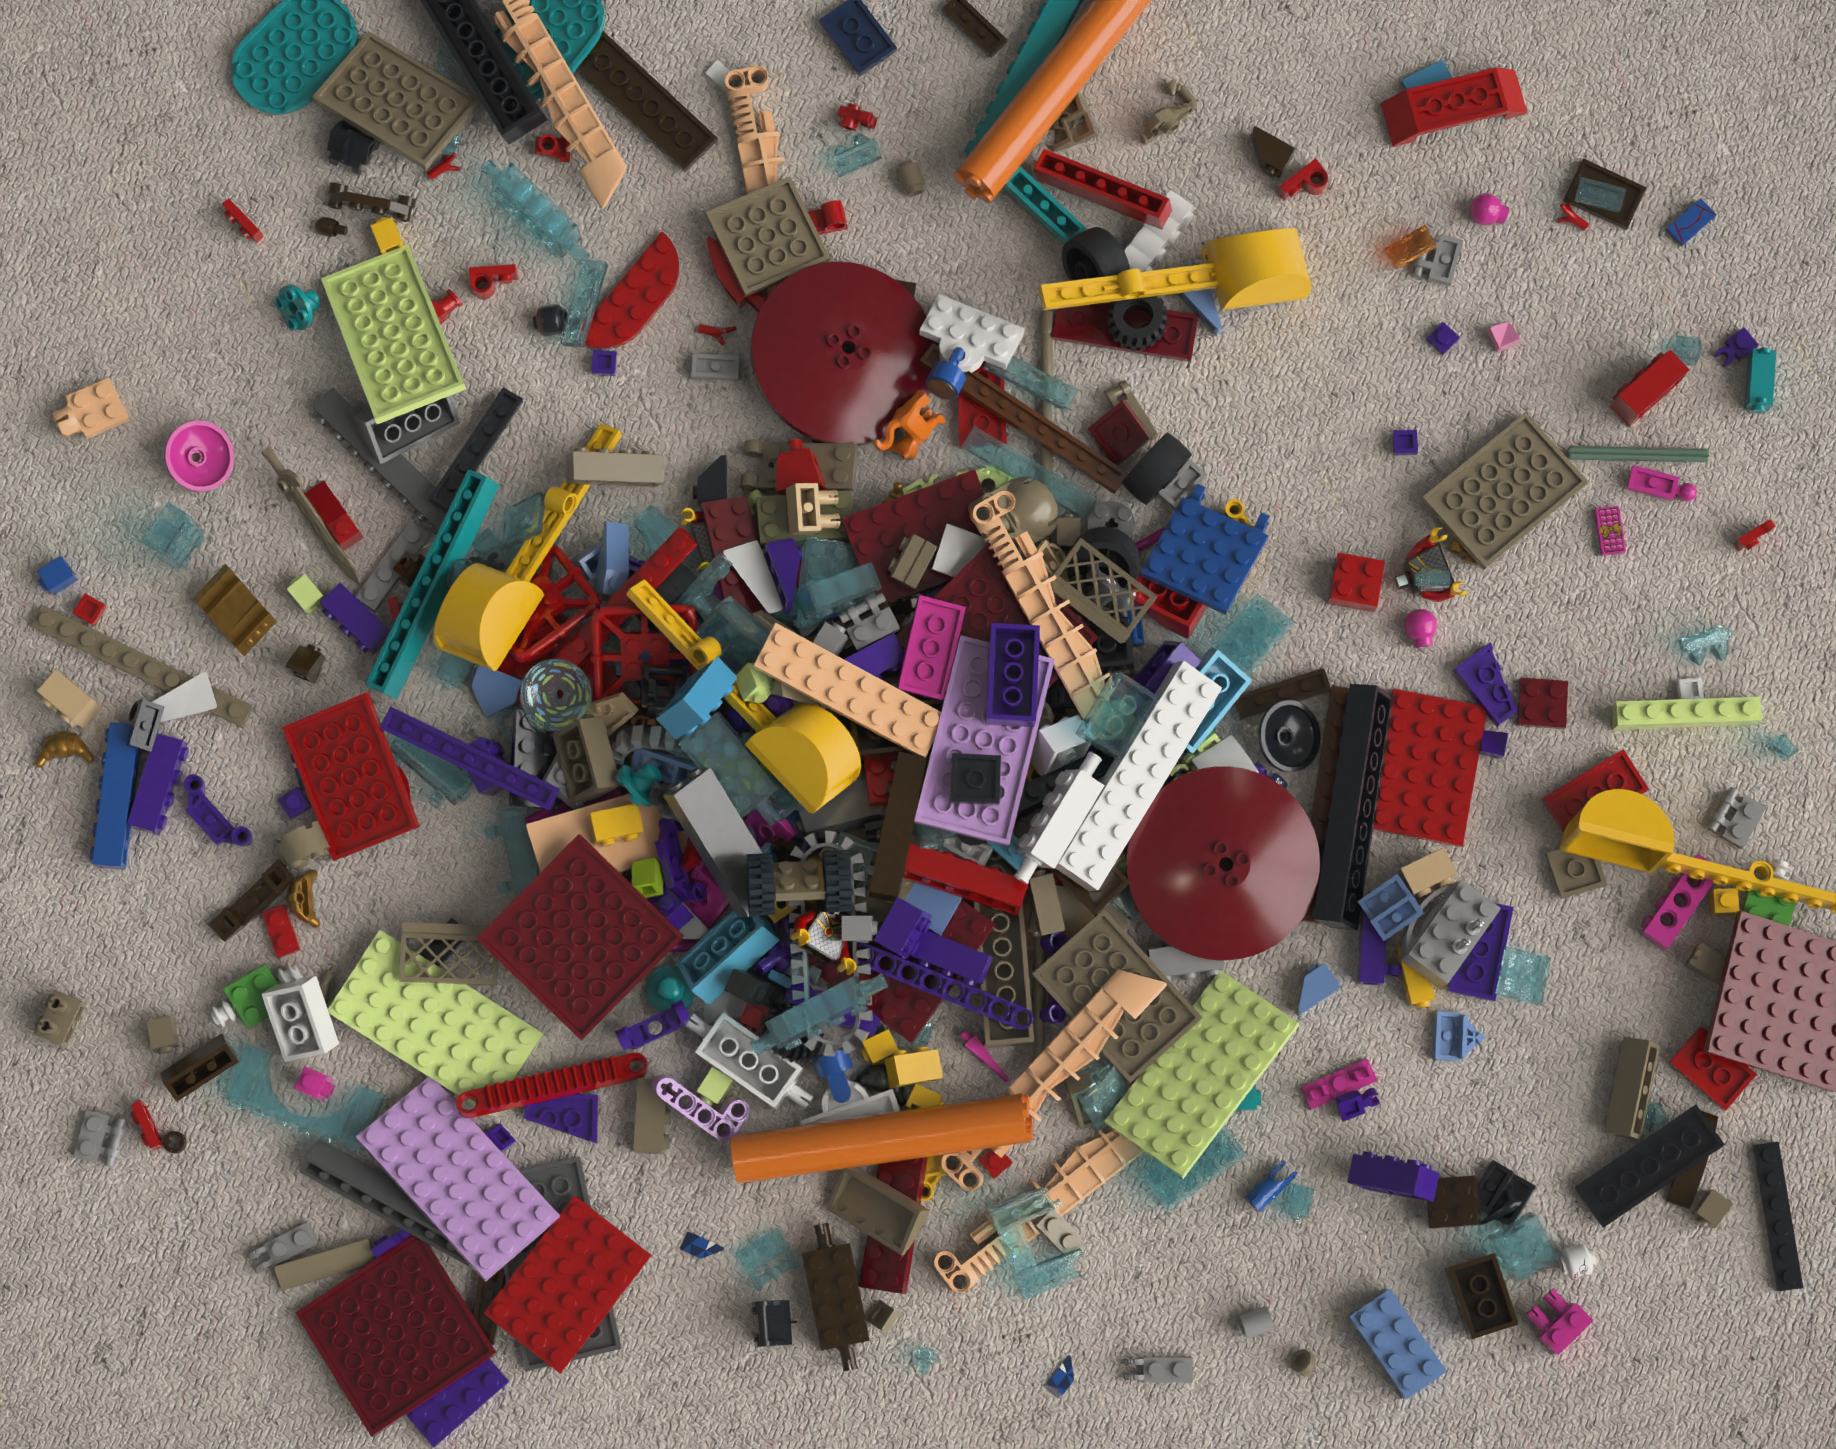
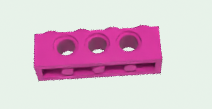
M1697 854V855H1695V856L1693 857V858H1697V859H1701V860L1708 861L1707 859H1705L1704 857H1702L1700 854ZM1682 873L1680 877L1675 876L1668 885L1669 893L1666 897L1662 895L1654 905L1657 910L1653 916L1648 915L1642 922L1641 927L1644 929L1640 935L1661 950L1665 951L1668 949L1713 885V880L1697 879L1698 884L1694 888L1687 883L1689 874ZM1675 895H1679L1684 899L1683 907L1675 905ZM1662 914L1670 918V926L1662 925L1660 922Z

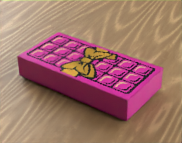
M1619 506L1596 508L1594 513L1601 556L1625 554L1626 549Z

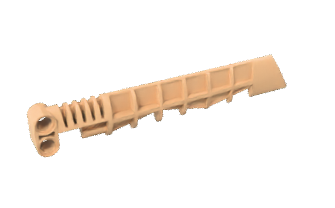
M502 0L515 25L512 24L505 10L497 11L493 19L503 34L501 39L503 42H507L518 54L514 58L516 64L525 61L535 72L527 81V84L530 86L540 81L545 95V99L540 103L541 108L548 106L554 123V130H558L570 143L566 148L567 152L576 149L589 163L579 173L599 207L604 208L621 181L627 166L538 14L533 13L534 8L529 6L530 1Z
M761 66L732 70L725 76V89L728 101L732 102L729 107L731 110H734L731 117L736 120L733 122V126L737 127L734 132L736 135H739L736 142L747 194L777 182V165L785 162L784 157H778L780 133L775 130L772 111L764 110L758 113L762 133H757L750 95L764 92L768 88V72ZM755 76H762L764 81L755 83L752 79ZM733 80L741 82V85L736 88L731 87L729 84ZM777 283L773 286L766 288L767 296H769L771 292L780 283Z
M1001 491L975 505L970 511L971 521L977 526L980 534H985L986 538L984 541H989L991 546L988 548L989 550L993 549L995 552L993 557H997L1000 561L997 565H1002L1004 570L1001 572L1031 625H1040L1039 641L1048 657L1055 659L1053 666L1083 721L1093 734V739L1127 740L1137 722L1123 697L1110 703L1104 679L1111 675L1107 673L1102 676L1096 648L1093 649L1078 632V630L1084 627L1083 624L1074 627L1059 610L1069 604L1070 601L1068 599L1059 605L1056 604L1050 582L1057 577L1056 575L1048 577L1042 557L1044 555L1043 552H1038L1026 531L1015 537L1026 558L1023 560L1000 519V516L1014 508L1015 497L1008 491ZM1000 496L1008 499L1009 506L1007 509H1002L998 506L997 500ZM978 508H984L988 512V517L985 521L977 518L976 511Z
M1117 970L1001 1096L1021 1093L1023 1095L1028 1094L1030 1101L1029 1115L1032 1119L1035 1118L1040 1122L1042 1118L1037 1114V1111L1047 1094L1050 1093L1056 1100H1061L1052 1088L1071 1075L1078 1081L1080 1077L1075 1072L1094 1059H1099L1098 1055L1110 1035L1115 1039L1118 1038L1113 1030L1124 1011L1126 1010L1136 1019L1167 984L1159 980ZM1013 1145L993 1147L991 1149L1002 1158ZM984 1149L945 1154L942 1157L941 1166L963 1189L968 1191L977 1190L982 1186L984 1178L972 1162ZM951 1156H956L959 1159V1166L955 1170L948 1166V1159ZM968 1173H973L977 1177V1183L973 1187L967 1185L965 1181Z
M1100 1128L1097 1129L1101 1137L1080 1147L1078 1145L1075 1146L1076 1150L1061 1168L1056 1162L1052 1164L1057 1173L1043 1190L1032 1180L1031 1184L1038 1192L1037 1194L1019 1203L1010 1197L1009 1201L1012 1206L993 1215L988 1214L986 1216L988 1220L969 1234L978 1246L996 1231L999 1234L997 1238L962 1265L951 1252L942 1251L938 1253L933 1260L935 1270L954 1293L959 1294L967 1291L979 1282L978 1277L980 1275L986 1276L985 1271L988 1269L993 1271L994 1264L1000 1265V1260L1003 1257L1006 1260L1008 1259V1253H1016L1041 1233L1033 1222L1049 1206H1052L1063 1216L1144 1151L1116 1131L1104 1134ZM941 1256H948L950 1258L951 1267L944 1270L939 1267L938 1259ZM961 1275L966 1279V1286L963 1289L954 1287L953 1279L955 1276Z

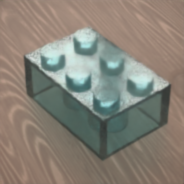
M167 502L141 540V543L156 558L175 570L180 571L182 567L185 568L191 560L190 555L193 550L199 548L203 543L205 532L190 515Z
M872 562L806 586L796 592L795 595L805 620L813 618L814 621H817L832 614L833 609L835 613L846 610L851 605H855L854 601L858 605L866 601V598L870 595L876 596L875 592L881 590L882 587Z
M1257 593L1211 649H1218L1251 678L1289 633L1294 622Z
M1121 671L1113 672L1075 734L1112 759H1123L1160 697Z

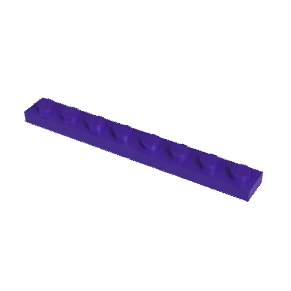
M394 707L389 708L380 729L546 810H551L560 791V788Z

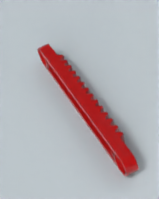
M630 1053L617 1057L610 1056L608 1059L600 1058L599 1061L591 1060L587 1064L584 1062L578 1066L574 1064L569 1068L562 1067L560 1070L553 1069L551 1072L535 1073L531 1077L514 1078L513 1081L505 1080L503 1083L496 1082L492 1086L488 1084L483 1088L466 1091L458 1096L456 1106L458 1113L464 1118L479 1117L634 1081L638 1078H643L647 1074L648 1062L646 1057L640 1053ZM639 1061L643 1066L639 1071H632L629 1068L630 1063ZM471 1099L476 1103L475 1107L471 1110L462 1108L465 1100Z

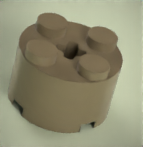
M318 821L311 822L312 826L306 828L305 825L282 835L280 837L281 840L274 841L287 868L295 869L296 871L307 866V860H319L330 854L328 851L330 845Z

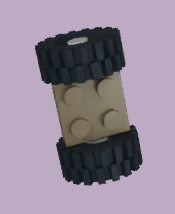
M848 850L823 851V862L808 860L773 863L772 853L747 854L746 876L749 916L774 915V899L776 901L824 899L826 913L851 912L852 884Z

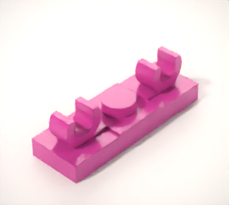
M1367 1058L1301 1087V1091L1310 1110L1335 1100L1336 1097L1377 1081V1078Z

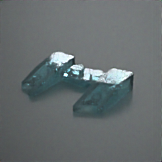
M1045 1186L986 1207L1009 1262L1019 1294L1024 1300L1081 1275L1080 1271H1074L1075 1257H1082L1083 1254L1080 1248L1036 1263L1021 1224L1064 1206L1059 1198L1053 1201L1045 1194L1048 1191Z

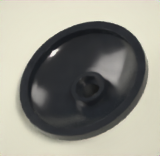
M1284 700L1270 706L1262 716L1258 730L1259 745L1264 757L1273 767L1280 771L1296 772L1303 770L1313 762L1319 751L1321 735L1318 721L1313 712L1306 705L1298 701Z

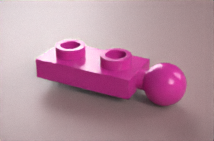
M1635 465L1631 467L1626 490L1668 501H1673L1675 494L1685 502L1692 501L1697 495V489L1693 484L1684 483L1681 486L1678 485L1679 477Z

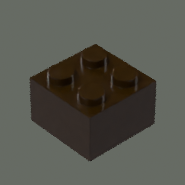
M1477 1176L1438 1178L1434 1202L1427 1201L1430 1229L1482 1225Z

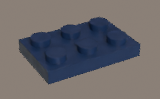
M847 0L819 19L821 26L859 76L897 51L896 45L862 0Z

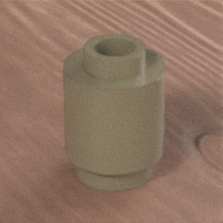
M908 160L899 164L896 173L903 192L908 197L923 193L925 191V182L918 163H912V160Z

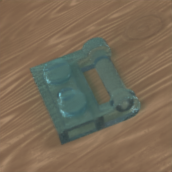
M778 1228L736 1252L757 1291L763 1289L764 1284L793 1268L794 1270L800 1266ZM783 1253L785 1254L787 1260L759 1277L757 1276L755 1270Z

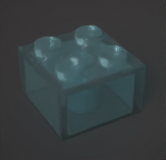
M1531 1212L1524 1214L1514 1222L1488 1235L1510 1278L1516 1282H1520L1560 1258L1537 1215Z

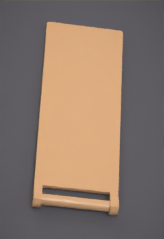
M664 783L663 785L670 786L672 784ZM629 794L528 823L526 829L540 873L579 833L619 872L632 869V862L640 861L644 858H656L659 861L655 841H658L660 833L659 820L663 818L658 812L660 806L651 805L647 807L640 804L638 807L644 832L638 835L639 839L625 842L623 838L615 840L614 845L601 847V844L594 845L588 815L592 812L634 804ZM685 830L677 833L682 854H684L688 838Z

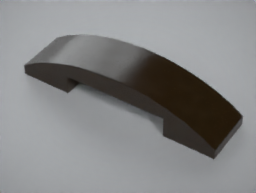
M280 859L274 862L261 875L262 878L233 905L225 908L209 923L224 942L237 934L263 912L295 878Z
M1701 1111L1716 1131L1718 1116ZM1708 1157L1671 1182L1666 1202L1690 1209L1700 1185Z

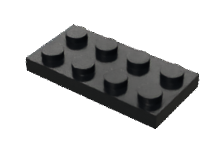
M513 710L511 765L543 780L557 754L553 734L560 731L561 727H554L550 724H561V722L551 721V718L560 719L558 717L559 714L545 713L543 716L536 711ZM535 713L538 714L541 718H543L546 722L544 723L540 721L535 716ZM509 792V806L544 809ZM558 796L556 797L551 810L557 809Z

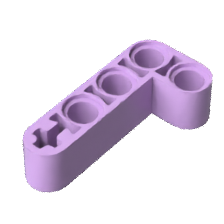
M658 1075L651 1083L652 1091L658 1097L720 1141L730 1140L731 1136L735 1135L749 1114L748 1104L735 1096L727 1098L718 1111H715L669 1076ZM662 1083L674 1091L672 1095L660 1087ZM687 1095L689 1098L688 1103L680 1107L679 1099ZM736 1103H740V1111L737 1114L732 1115V1106ZM703 1109H707V1117L699 1121L698 1113ZM722 1123H726L725 1132L717 1134V1127Z

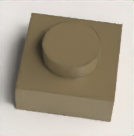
M880 1300L867 1321L887 1334L900 1313Z

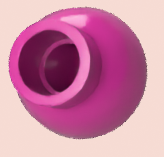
M1491 193L1477 195L1470 204V215L1480 225H1491L1495 222L1503 225L1509 213V207L1502 205L1498 197Z
M1416 609L1410 612L1405 619L1404 628L1407 635L1413 639L1414 648L1433 646L1432 637L1437 631L1435 616L1425 609Z

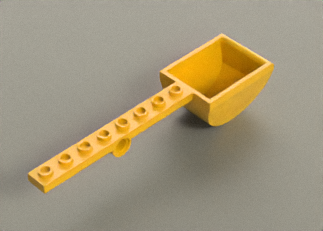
M1285 228L1209 240L1204 244L1209 264L1141 272L1140 269H1129L1114 276L1043 284L1038 287V292L1043 310L1215 288L1220 309L1228 310L1306 299L1311 292V282L1297 228Z
M600 423L585 448L588 449V452H596L597 449H610L611 453L622 437L620 430ZM565 478L560 488L553 486L547 491L544 498L546 510L505 573L481 563H475L459 575L449 589L436 619L434 644L437 649L492 671H496L544 597L542 590L533 583H530V580L590 485L566 484Z
M645 579L629 589L626 595L697 670H700L717 656L720 657L722 649L719 642L710 636L701 639ZM736 681L732 684L734 689L725 699L757 732L746 742V747L809 813H815L857 780L861 771L859 751L850 733L834 715L818 705L802 702L794 705L776 718L763 703L743 701Z
M1612 789L1592 797L1569 822L1560 841V850L1563 852L1651 874L1658 867L1665 868L1669 873L1678 874L1681 872L1689 874L1693 879L1700 880L1705 878L1713 880V883L1717 885L1729 884L1736 886L1741 891L1753 890L1760 892V895L1765 897L1777 896L1789 903L1801 902L1807 904L1810 908L1829 909L1831 913L1836 914V893L1773 878V869L1765 861H1756L1746 870H1741L1673 853L1674 832L1668 817L1655 802L1634 791ZM1754 871L1761 875L1762 880L1755 877Z

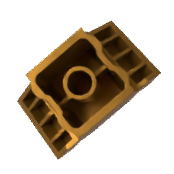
M226 563L193 598L243 656L277 622Z

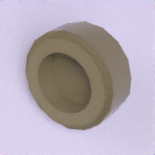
M1306 1349L1298 1350L1291 1359L1292 1370L1304 1377L1312 1373L1316 1364L1315 1356Z

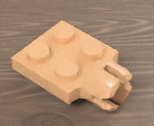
M110 378L65 396L68 402L66 407L52 413L53 421L63 438L76 433H82L86 439H89L130 421Z

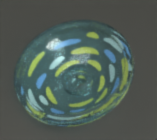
M549 659L533 666L525 675L520 689L521 705L527 717L538 727L549 731H560L573 722L583 719L590 708L592 699L590 683L584 672L575 664L563 659ZM559 689L563 691L564 695L562 698L557 696Z

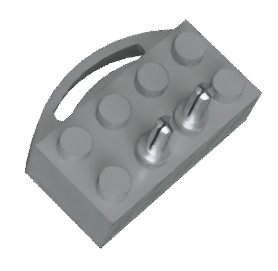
M1463 879L1436 890L1422 901L1419 906L1423 910L1433 898L1440 894L1444 896V900L1436 905L1424 919L1417 938L1412 936L1416 920L1405 927L1402 938L1401 961L1439 989H1442L1450 982L1501 909Z

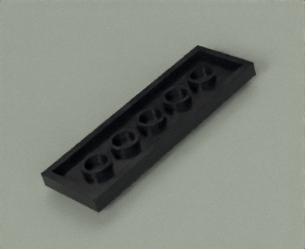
M1695 1104L1574 1188L1604 1228L1719 1150L1725 1144Z

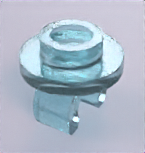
M455 135L444 148L443 153L451 155L453 152H456L457 145L463 146L464 142L460 141L461 136Z
M921 1347L920 1350L914 1352V1357L920 1360L918 1372L928 1374L930 1362H937L939 1356L935 1353V1350L928 1347Z

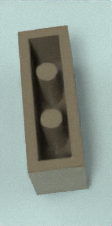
M637 1079L634 1153L664 1154V1149H669V1134H665L666 1124L670 1125L671 1110H667V1102L652 1091L651 1083L653 1079ZM662 1083L660 1087L672 1095V1089Z

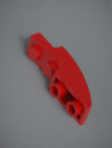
M709 236L707 238L710 259L722 287L740 309L748 303L759 313L767 298L762 293L744 296L717 239L714 240Z

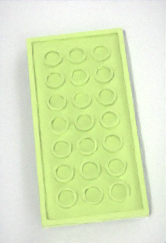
M408 244L321 278L377 424L466 389Z
M379 930L329 1006V1014L458 1096L466 1091L483 1088L488 1084L492 1086L496 1082L513 1081L543 1033L466 984L399 982L401 943ZM406 946V949H407L412 955H414V954L416 953V952H414L413 950H411L410 948H408V947ZM405 954L406 962L410 958L407 954ZM421 955L415 957L424 968L430 963L429 960ZM412 960L405 966L404 976L415 977L421 969ZM435 964L427 970L432 977L439 978L446 972ZM423 973L420 977L428 976L425 973ZM447 974L444 978L452 977L449 974ZM466 1100L472 1105H476V1103L473 1100Z
M1221 970L1220 975L1214 977L1193 1005L1203 1018L1139 1075L1104 1121L1108 1127L1183 1179L1299 1027V1022Z

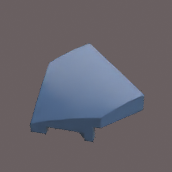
M479 665L471 686L486 718H489L498 712L514 707L518 700L517 696L521 693L525 682L497 670L492 671Z
M1434 1011L1432 1060L1459 1061L1465 1058L1477 1044L1485 1039L1481 1032L1479 1033L1469 1022L1467 1015H1462L1458 1012Z

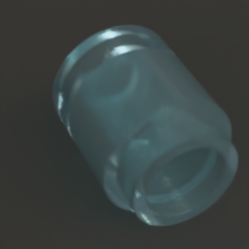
M1420 567L1419 572L1414 574V584L1419 586V591H1443L1444 589H1449L1450 571L1449 569L1444 570L1443 567Z

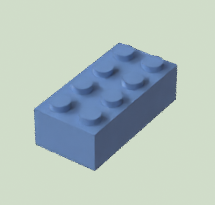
M1391 1289L1384 1290L1347 1316L1402 1399L1407 1400L1447 1372Z

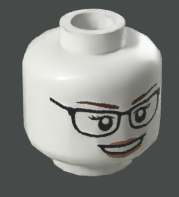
M1578 1244L1562 1249L1561 1256H1558V1264L1563 1275H1567L1570 1279H1576L1592 1273L1593 1264H1596V1257L1592 1249L1588 1250L1584 1244Z

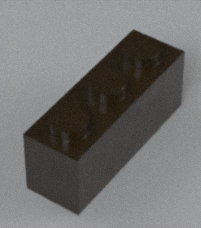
M221 1033L162 1071L160 1075L163 1084L177 1102L239 1061L234 1049Z

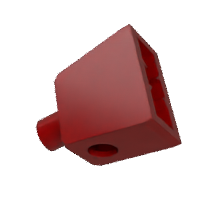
M801 439L789 440V452L777 456L776 491L778 494L786 495V488L795 483H818V490L826 489L814 452L810 448L803 449Z

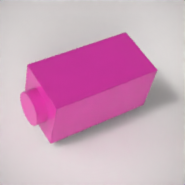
M304 1066L294 1089L324 1102L326 1097L330 1098L334 1091V1079Z

